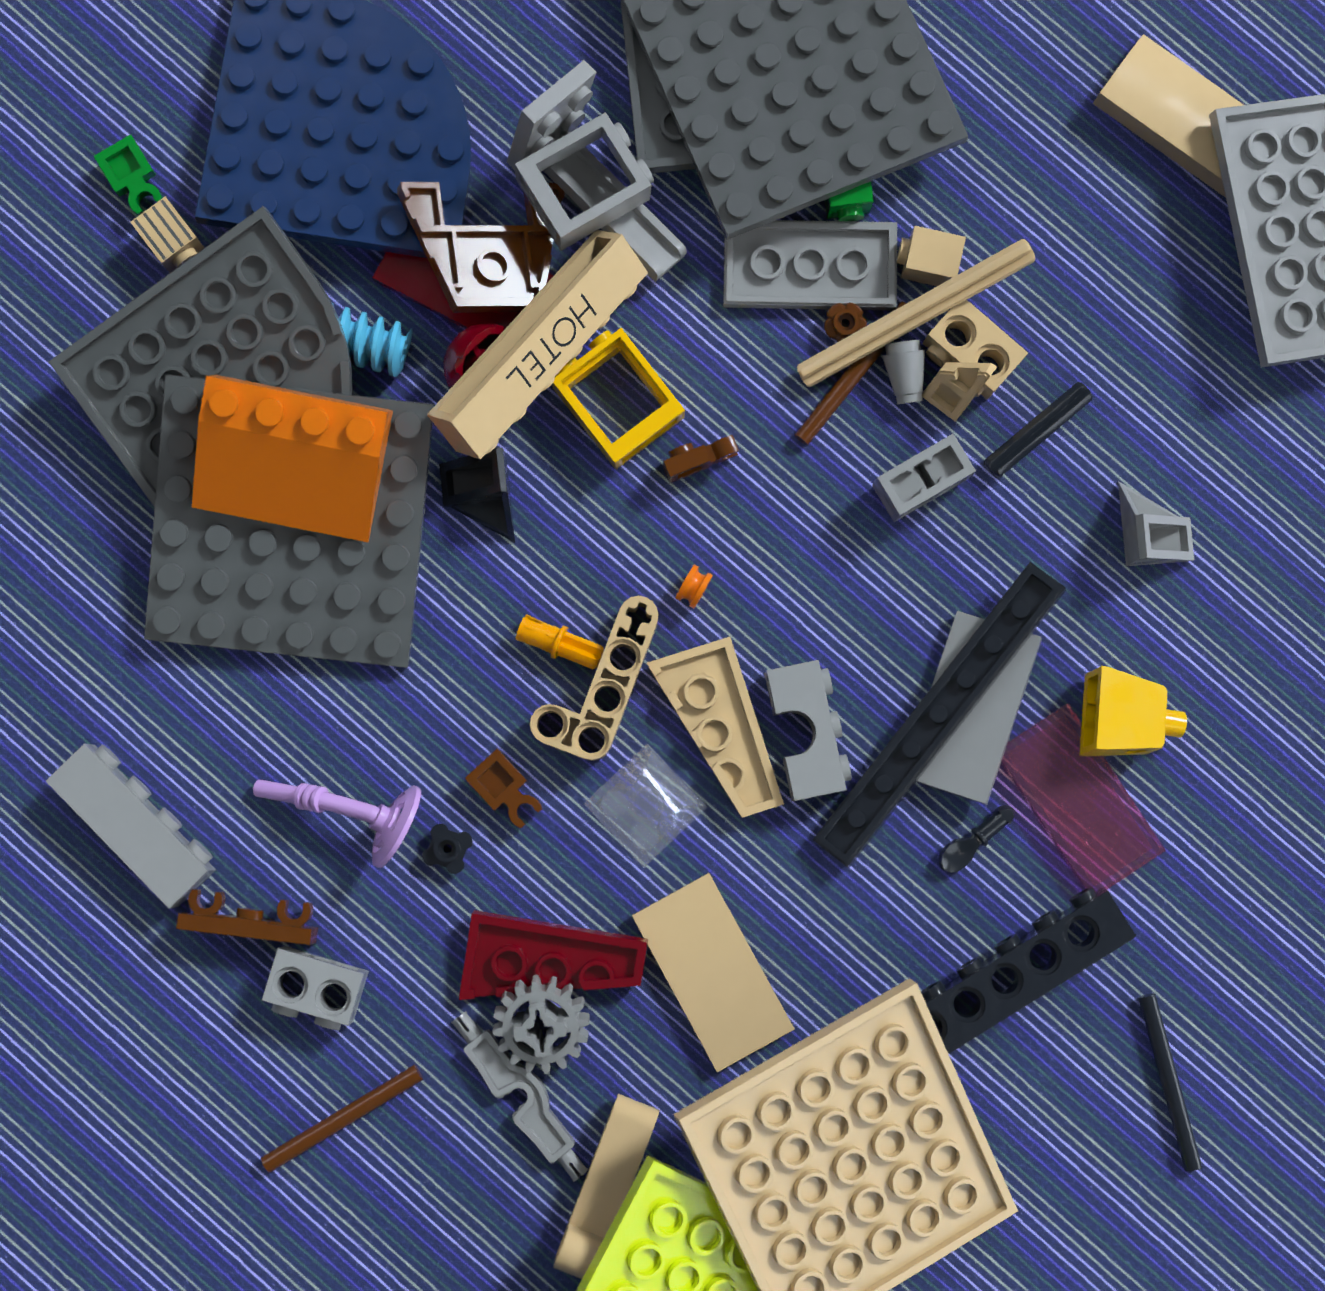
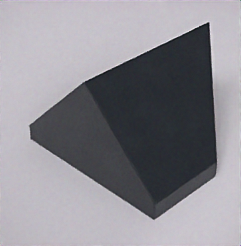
M496 447L481 459L465 456L439 464L443 507H451L515 543L507 458L503 448Z

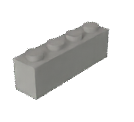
M83 744L46 782L169 909L179 907L189 897L192 889H197L216 871L209 863L213 856L199 841L193 839L189 842L178 831L182 824L169 810L163 807L159 811L147 799L151 792L135 776L128 779L117 768L121 761L109 748L103 744L99 748L96 745Z

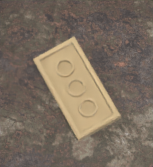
M710 873L703 875L632 915L644 938L648 939L647 945L717 1072L795 1030Z

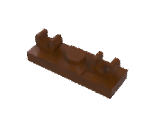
M192 889L189 894L188 903L193 912L178 913L176 929L306 945L316 943L318 927L304 926L313 915V905L311 902L303 903L302 915L297 919L292 918L288 914L289 900L286 899L280 900L277 906V916L280 921L264 919L263 910L251 908H237L236 915L217 914L225 905L224 892H215L213 905L210 908H205L200 903L201 889Z

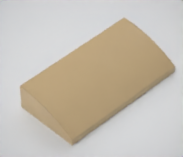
M1143 34L1100 91L1093 104L1226 197L1209 114L1215 109L1244 104Z

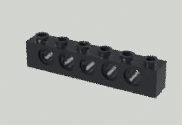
M1091 886L1080 891L1069 899L1072 906L1058 915L1055 910L1045 913L1031 923L1034 930L1021 938L1016 933L1008 936L994 946L996 954L983 962L979 957H976L960 966L956 970L959 977L943 985L942 981L939 980L921 991L930 1014L936 1016L939 1020L938 1032L948 1054L1137 937L1108 890L1100 888L1095 891ZM1084 920L1089 927L1088 937L1082 943L1073 944L1068 938V928L1074 921ZM1037 944H1048L1052 953L1050 961L1045 966L1034 967L1030 962L1032 948ZM1001 967L1011 968L1014 973L1013 984L1006 990H996L992 985V975ZM962 991H971L975 993L977 999L975 1008L966 1014L956 1012L953 1005L955 997Z

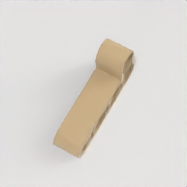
M634 596L622 604L580 714L552 704L539 707L531 716L530 721L531 732L537 740L550 747L590 761L600 760L608 754L657 628L658 610L653 601L647 597ZM639 607H644L646 609V617L651 619L649 624L641 623L636 633L637 639H645L643 645L640 646L631 638L617 637L621 630L627 635L630 632L632 619L626 616L629 611L636 612ZM619 647H628L635 653L636 661L627 670H618L610 661L611 654ZM607 687L615 689L620 695L618 707L609 712L600 710L595 704V696L598 691ZM556 713L563 720V729L555 737L543 736L538 727L540 719L545 714ZM590 728L598 729L605 738L602 749L595 753L585 752L579 743L581 734Z
M617 1095L558 1248L553 1268L583 1279L634 1182L656 1124L659 1109L626 1096Z

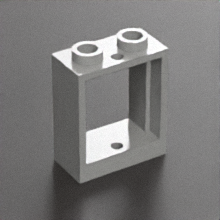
M606 112L515 163L517 182L560 251L650 200L651 183L654 182L652 173L643 159L635 160L628 148L631 146V142L625 129L619 122L613 124ZM602 137L631 185L574 218L569 219L541 172Z

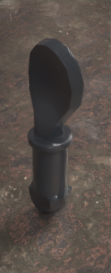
M1008 805L999 806L977 828L971 829L973 834L971 837L954 839L946 844L939 855L938 863L941 869L949 873L958 872L965 868L972 861L976 850L981 844L987 846L988 841L1006 825H1010L1015 817L1014 809Z

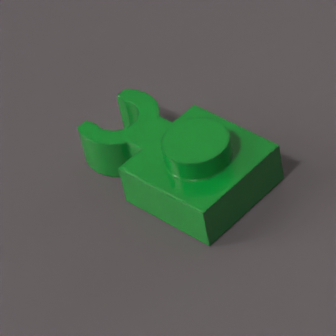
M131 134L94 155L95 160L115 193L120 197L130 192L128 203L137 216L144 212L140 207V202L144 197L152 196L156 202L164 198L154 185L146 183V181L155 177L156 174Z

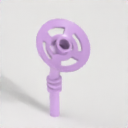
M259 779L254 784L253 794L256 797L292 803L300 810L314 811L316 813H322L324 810L368 822L369 828L376 831L372 848V864L382 868L395 854L412 824L419 806L421 789L415 785L409 787L389 807L383 804L377 807L332 794L323 786L306 783L293 786Z

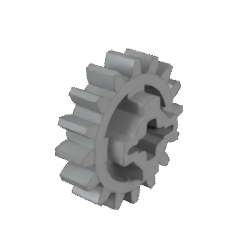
M538 975L533 976L532 985L529 987L521 980L516 981V995L504 991L501 998L504 1006H496L493 1017L500 1022L494 1024L492 1033L494 1036H504L499 1041V1052L510 1049L512 1054L509 1063L514 1065L521 1059L526 1061L525 1067L528 1073L533 1070L535 1064H541L544 1074H549L550 1066L553 1062H556L562 1069L566 1068L567 1054L578 1058L581 1053V1047L578 1042L587 1043L589 1031L582 1027L589 1025L590 1014L580 1012L584 1007V998H571L573 985L570 983L562 990L557 988V977L555 976L551 977L548 985L541 984ZM529 1001L530 1005L525 1012H517L516 1016H513L519 1006ZM551 1001L556 1002V1003L559 1004L561 1007H560V1008L557 1007V1006H556L555 1004H553ZM538 1011L540 1019H543L544 1025L548 1026L545 1038L539 1024L535 1022ZM567 1032H570L560 1045L553 1048V1043L558 1037H566Z

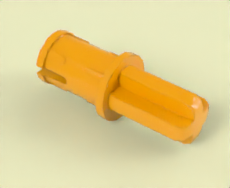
M528 614L523 617L516 634L517 641L549 652L553 659L560 656L590 669L598 667L604 652L602 645L569 633L567 626L563 625L562 628H558L533 618Z

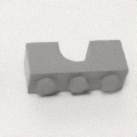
M819 660L767 670L764 675L773 716L796 713L803 716L809 722L812 729V741L807 750L802 754L783 758L791 801L847 790L845 781L852 780L847 755H839L836 738L842 737V728L838 712H830L826 695L833 694L828 668L821 669Z

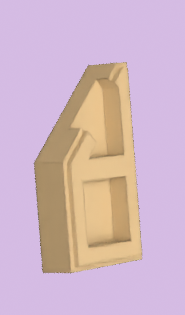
M946 362L925 389L922 397L956 422L997 367L992 363Z

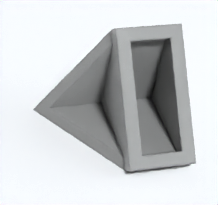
M1118 481L1126 566L1194 561L1190 517H1179Z

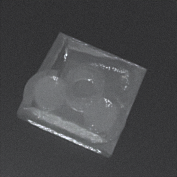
M648 743L584 803L592 814L643 867L648 865L707 808L701 799Z

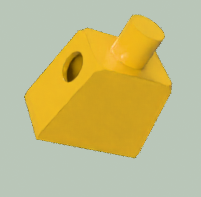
M1098 667L1085 674L1079 755H1143L1163 748L1165 736L1181 738L1184 735L1187 727L1186 713L1166 709L1167 689L1165 686L1110 667Z

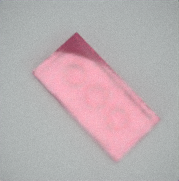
M1066 703L1009 740L1001 764L1082 887L1086 889L1092 886L1095 892L1101 888L1107 890L1166 850L1104 756L1079 755L1082 723L1069 703Z

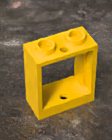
M622 328L613 334L607 330L597 336L589 344L591 350L578 360L576 358L570 360L556 375L552 383L555 392L615 470L685 417V409ZM620 352L661 407L615 442L611 443L570 389Z

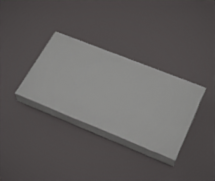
M775 220L726 240L724 235L723 307L830 309L837 303L846 305L850 302L858 305L862 310L894 311L897 307V222Z
M960 611L956 612L932 686L985 619ZM1032 634L921 775L917 781L918 783L987 805L1042 641L1041 636Z

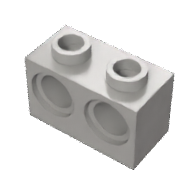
M953 433L880 475L872 486L893 522H896L965 482L976 470Z
M283 946L277 949L262 1001L272 1003L271 1010L275 1013L295 1018L299 1012L316 1016L315 1024L333 1030H340L341 1024L348 1026L354 1022L369 971ZM288 971L297 972L303 978L304 988L300 995H291L284 989L283 978ZM330 984H338L346 991L347 1001L342 1008H334L327 1003L325 992Z

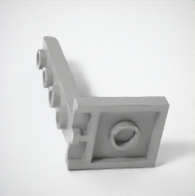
M585 60L521 111L507 163L514 170L515 163L572 132L584 120L585 114L583 110L593 95L591 87L596 75V71ZM586 147L543 170L583 211L626 188ZM643 204L601 228L603 231L622 234L647 270L648 275L655 282L678 263L687 252L684 244Z

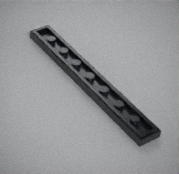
M1029 562L817 833L813 841L846 867L850 868L1062 597L1066 587Z

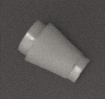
M920 340L885 345L886 355L882 357L897 404L923 401L925 350H921Z

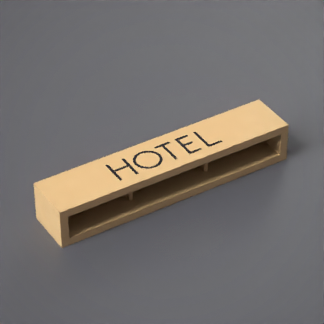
M601 230L593 232L427 414L456 452L478 459L491 452L497 446L499 438L506 430L525 415L527 407L533 400L552 385L555 376L570 360L580 354L583 345L596 330L607 324L610 315L623 300L633 295L637 285L648 272L624 236L619 233Z

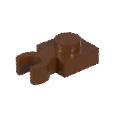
M733 435L721 438L707 446L702 445L694 448L692 443L684 444L668 452L670 458L663 461V469L669 483L710 468V465L737 456L739 449Z
M498 748L465 777L467 782L494 811L505 803L509 807L508 814L511 822L519 828H523L526 825L518 816V808L522 804H530L538 813L542 810L541 803L535 797L523 795L519 791L527 780Z

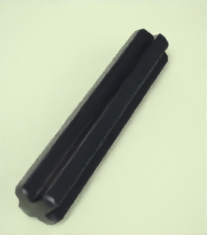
M1081 382L1075 383L988 456L984 461L986 469L995 478H1000L1086 406L1093 398L1090 390Z

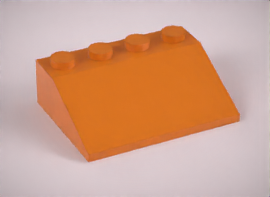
M220 375L206 376L198 419L192 508L369 542L393 410Z

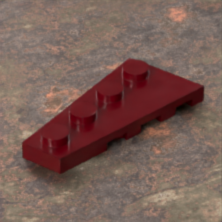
M474 910L471 915L459 1000L493 995L502 997L504 991L515 995L516 981L521 980L529 987L532 985L534 975L539 976L543 985H548L552 976L557 977L556 987L561 990L569 983L573 985V989L583 990L641 986L648 939Z

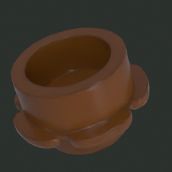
M850 302L846 305L841 303L833 305L827 312L828 319L824 322L827 336L839 342L866 327L867 321L862 317V309ZM847 319L850 323L849 326L843 327L841 324L842 320Z

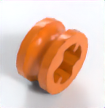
M695 564L689 571L675 597L679 601L687 599L690 603L689 607L693 609L698 604L713 577L709 572L705 575L701 574L698 570L699 567Z

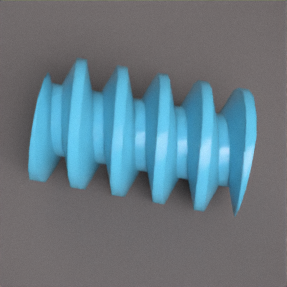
M345 307L339 316V320L348 344L350 359L354 355L355 365L360 368L365 367L371 359L372 370L379 373L388 364L389 375L397 377L404 368L411 343L412 328L404 336L401 334V322L395 321L391 329L385 331L384 317L381 316L377 318L372 327L368 326L367 313L363 311L356 322L351 321L350 308Z

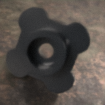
M445 824L435 825L430 832L432 840L429 848L423 851V860L429 866L438 864L446 867L449 873L457 874L465 867L463 858L465 857L466 850L473 844L472 837L467 832L456 833L450 831ZM446 844L452 847L450 853H445L443 850Z

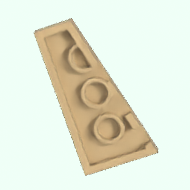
M731 637L647 662L648 668L740 817L743 818L784 805Z

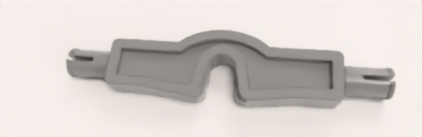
M467 1011L463 1012L451 1023L468 1043L464 1048V1052L480 1072L491 1093L500 1099L506 1094H510L516 1088L525 1090L528 1099L520 1105L518 1110L514 1111L512 1115L514 1123L535 1143L550 1163L558 1160L573 1182L579 1179L580 1175L583 1176L588 1171V1168L584 1166L571 1149L575 1144V1140L550 1109L548 1092L541 1079L533 1071L530 1073L526 1072V1067L522 1064H510L511 1057L506 1051L499 1052V1041L490 1030H485L482 1033L467 1014Z

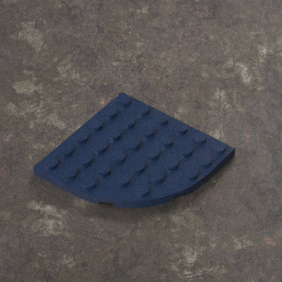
M234 0L196 207V222L198 224L232 229L264 206L287 237L427 258L401 204L397 188L400 182H439L444 224L463 225L471 169L470 130L466 110L450 72L437 53L405 22L365 0Z

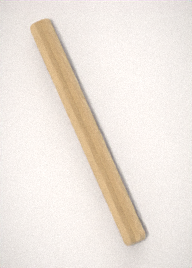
M1025 239L1015 242L805 360L797 366L801 379L807 387H812L1032 264L1036 259L1031 246Z

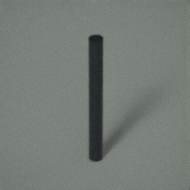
M1156 994L1142 995L1138 999L1184 1169L1187 1172L1195 1171L1202 1168V1163Z

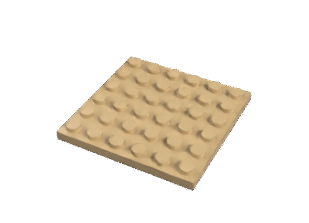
M910 978L673 1114L758 1291H889L1018 1212L917 983Z

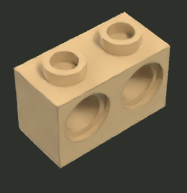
M968 300L951 308L929 332L923 342V345L928 348L926 350L928 357L940 367L946 362L978 363V359L981 357L993 358L998 364L999 371L997 374L989 377L975 396L979 397L981 394L987 400L1028 354L1026 350ZM951 328L961 330L966 337V344L963 346L950 344L945 337V331Z

